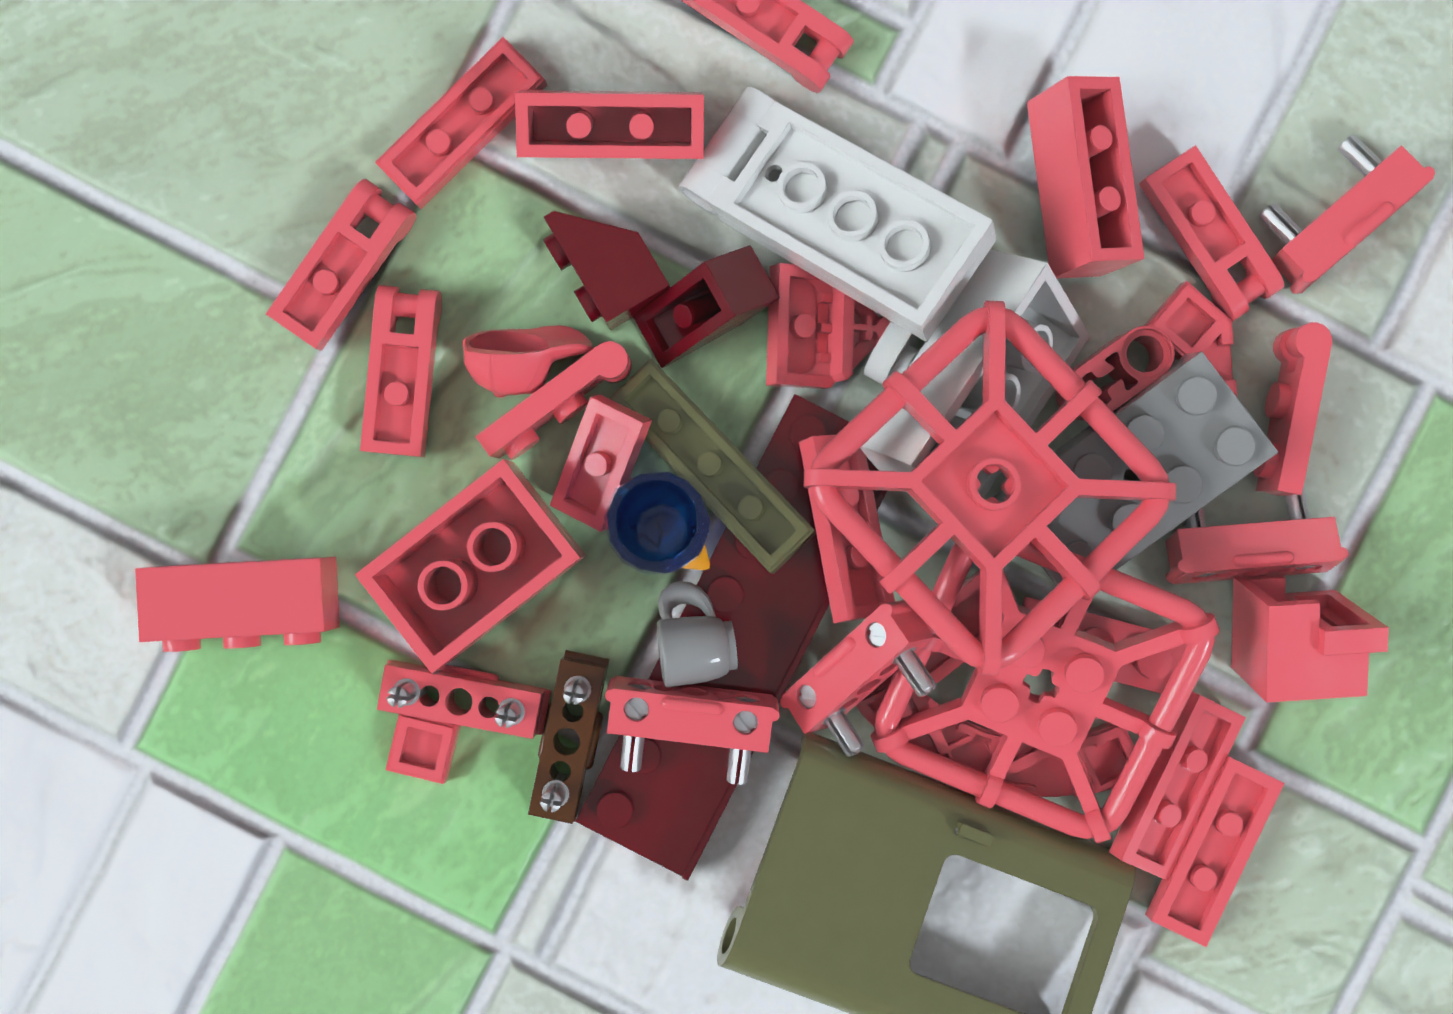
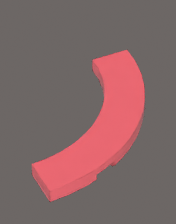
M894 673L856 705L860 713L873 726L878 708ZM913 691L901 718L940 704L928 695L919 697ZM966 720L911 739L909 742L984 773L1003 734ZM1109 722L1090 728L1078 751L1094 793L1113 789L1135 746L1126 729ZM1022 742L1004 782L1040 797L1068 795L1076 797V791L1063 759Z

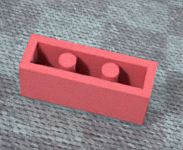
M1067 76L1027 102L1048 264L1057 279L1101 277L1145 259L1120 77Z
M521 90L515 92L517 157L704 159L703 92Z
M336 556L135 568L139 642L162 641L163 652L201 649V639L223 638L224 649L261 646V635L283 634L284 645L314 644L321 642V632L340 627Z

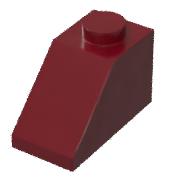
M751 245L704 261L632 317L660 367L663 368L742 325L780 297Z

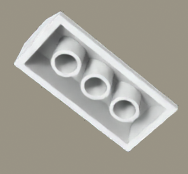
M990 249L912 363L961 317L976 308L983 307L987 300L1003 301L1005 308L1011 309L1024 318L1069 366L1072 365L1090 338V334L1047 262ZM982 335L972 342L920 391L955 429L983 404ZM1006 338L1005 401L1031 427L1055 389ZM901 409L860 449L879 471L911 472L939 444L908 411ZM983 470L979 472L977 478L981 486L978 492L982 498L985 497L1001 473L999 470L991 475H988Z

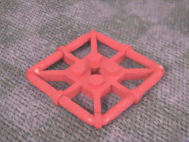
M985 301L983 307L976 308L961 317L902 374L894 371L883 381L884 390L822 447L812 461L811 469L804 470V488L811 490V496L820 511L882 576L878 582L889 594L896 591L952 652L970 666L977 667L980 675H997L1000 668L1007 667L1021 658L1081 598L1084 600L1092 598L1101 589L1099 581L1159 523L1168 510L1169 502L1176 501V484L1169 482L1168 474L1159 460L1098 397L1102 393L1101 389L1092 380L1085 383L1024 318L1011 309L1005 308L1003 301ZM982 335L983 404L955 429L920 391L972 342ZM1006 338L1066 400L1036 431L1005 401ZM901 409L908 411L939 444L911 472L839 469L844 462ZM1080 415L1137 475L1140 481L1079 479L1048 444ZM981 470L988 475L998 470L1004 474L1006 480L1002 483L1001 489L1006 494V497L1003 501L999 502L994 497L985 500L980 496L978 489L981 483L977 476ZM837 489L907 491L938 525L903 558H900L844 499ZM1075 498L1142 501L1082 562L1047 527ZM950 538L980 569L978 639L967 630L915 574ZM1031 542L1060 572L1063 580L1002 638L1003 568Z
M1031 542L1016 555L1060 574ZM956 543L952 547L932 590L936 597L950 611L973 564V561ZM1072 552L1080 562L1086 558ZM1112 568L1099 581L1100 591L1175 622L1116 643H1110L1078 629L1093 597L1089 600L1081 598L1021 658L1007 667L1000 668L997 675H980L976 667L961 698L901 718L914 690L901 670H896L878 708L874 724L875 730L871 733L870 737L877 752L885 753L889 758L902 766L974 795L975 802L989 809L994 805H998L1069 836L1083 839L1094 838L1097 844L1111 840L1110 833L1118 829L1127 818L1162 749H1170L1177 736L1174 726L1210 659L1215 642L1214 637L1220 632L1216 618L1212 613H1205L1202 608L1188 599ZM1004 569L1002 581V638L1031 611V609L1017 604ZM926 624L935 638L916 653L924 666L931 652H941L965 662L956 656ZM1187 644L1151 715L1106 698L1121 666ZM1042 669L1050 670L1052 672L1051 682L1055 685L1054 689L1050 692L1044 691L1041 695L1030 693V685L1023 681L1026 675L1038 676ZM1096 717L1140 736L1102 808L1099 806L1078 754ZM966 720L1003 734L984 773L909 742L911 739ZM1022 742L1063 759L1085 814L1078 813L1004 782Z

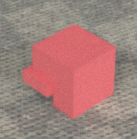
M1281 574L1233 577L1231 668L1266 703L1367 696L1369 653L1388 652V626L1336 590L1285 593L1286 577Z

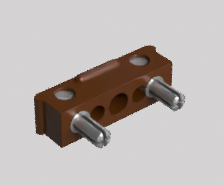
M565 650L564 657L560 659L552 702L548 705L538 751L539 764L528 815L570 824L576 821L586 770L593 767L603 715L599 712L610 659ZM572 701L574 705L580 704L583 708V715H572L568 711L567 703L570 704ZM563 728L575 730L579 735L580 745L575 748L564 746L558 738V731ZM555 762H566L570 766L571 773H559L555 767Z

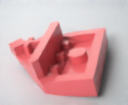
M777 263L769 266V279L780 298L768 306L766 386L826 389L831 388L836 382L848 380L854 374L853 369L875 348L890 322L883 316L878 317L873 310L795 264Z

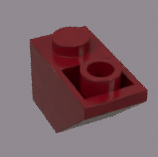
M552 211L544 216L552 234L545 237L543 241L560 270L562 271L572 265L582 281L583 286L574 290V293L591 322L603 317L610 330L633 318L632 316L670 288L668 281L638 232L557 211Z

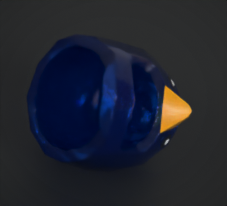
M641 472L614 488L604 515V522L609 546L623 564L645 575L676 572L681 568L709 569L710 561L705 541L710 530V516L704 499L689 481L671 472Z

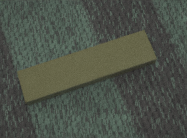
M651 358L609 398L652 419L645 440L771 574H775L816 534V530Z

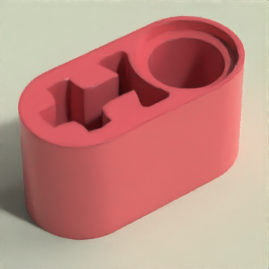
M1140 326L1115 337L1074 366L1072 370L1085 383L1089 380L1093 381L1104 377L1106 374L1114 380L1100 388L1102 393L1098 396L1113 412L1168 372L1174 361V346L1170 337L1163 330L1154 326ZM1132 341L1142 344L1148 351L1149 364L1144 372L1137 371L1128 362L1127 349ZM1055 391L1056 401L1060 408L1066 400ZM1079 415L1075 420L1084 419Z

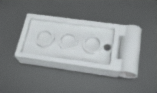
M753 87L745 88L704 148V159H697L678 186L679 190L689 200L703 210L717 215L721 222L928 342L997 240L992 219L792 111Z

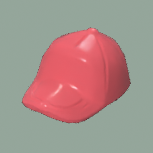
M561 325L532 329L486 330L472 334L463 340L464 365L475 383L493 392L499 398H504L507 395L533 394L544 386L554 361L585 354L594 349L591 341L583 333L571 327Z

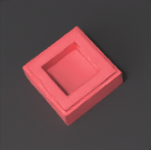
M399 714L385 770L444 784L448 781L461 725Z

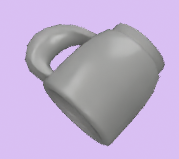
M678 581L669 584L662 590L658 600L659 613L662 620L657 622V639L664 686L675 687L707 682L726 675L729 670H736L738 668V659L732 621L723 622L720 618H716L712 602L703 589L691 582ZM689 604L700 608L706 616L672 618L671 613L677 605Z

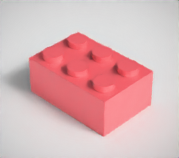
M502 459L362 568L355 576L432 674L448 665L587 555L513 461Z

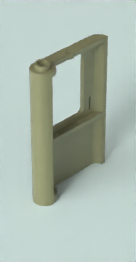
M803 733L801 752L745 906H736L724 928L717 953L718 966L849 1014H1025L913 972L910 968V958L943 863L949 856L959 855L1090 906L1093 912V919L1061 1014H1092L1133 889L1135 866L1123 862L1109 853L1110 848L1087 839L1069 836L998 805H994L989 809L977 804L974 795L860 751L858 754L848 757L838 742L815 733Z

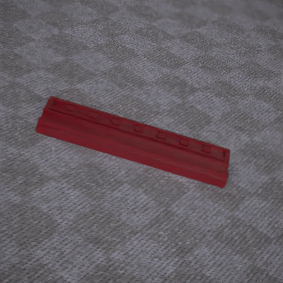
M794 394L756 468L815 529L808 488H804V467L799 442L811 436L836 435L849 421ZM867 457L869 470L879 471ZM873 490L877 511L887 493L885 490ZM726 527L709 559L710 567L703 571L697 586L701 587L709 596L716 618H720L723 622L732 621L737 647L738 668L736 670H729L726 675L718 679L691 685L771 694L778 699L779 704L781 696L788 687L830 604L817 535L815 534L775 574H771ZM686 604L680 617L706 615L700 608ZM660 657L648 680L663 681ZM619 735L575 822L661 865L688 881L739 782L742 750L739 749L734 785L727 781L730 748L645 738L641 770L632 772L636 737L632 736L627 772L620 768L623 735Z

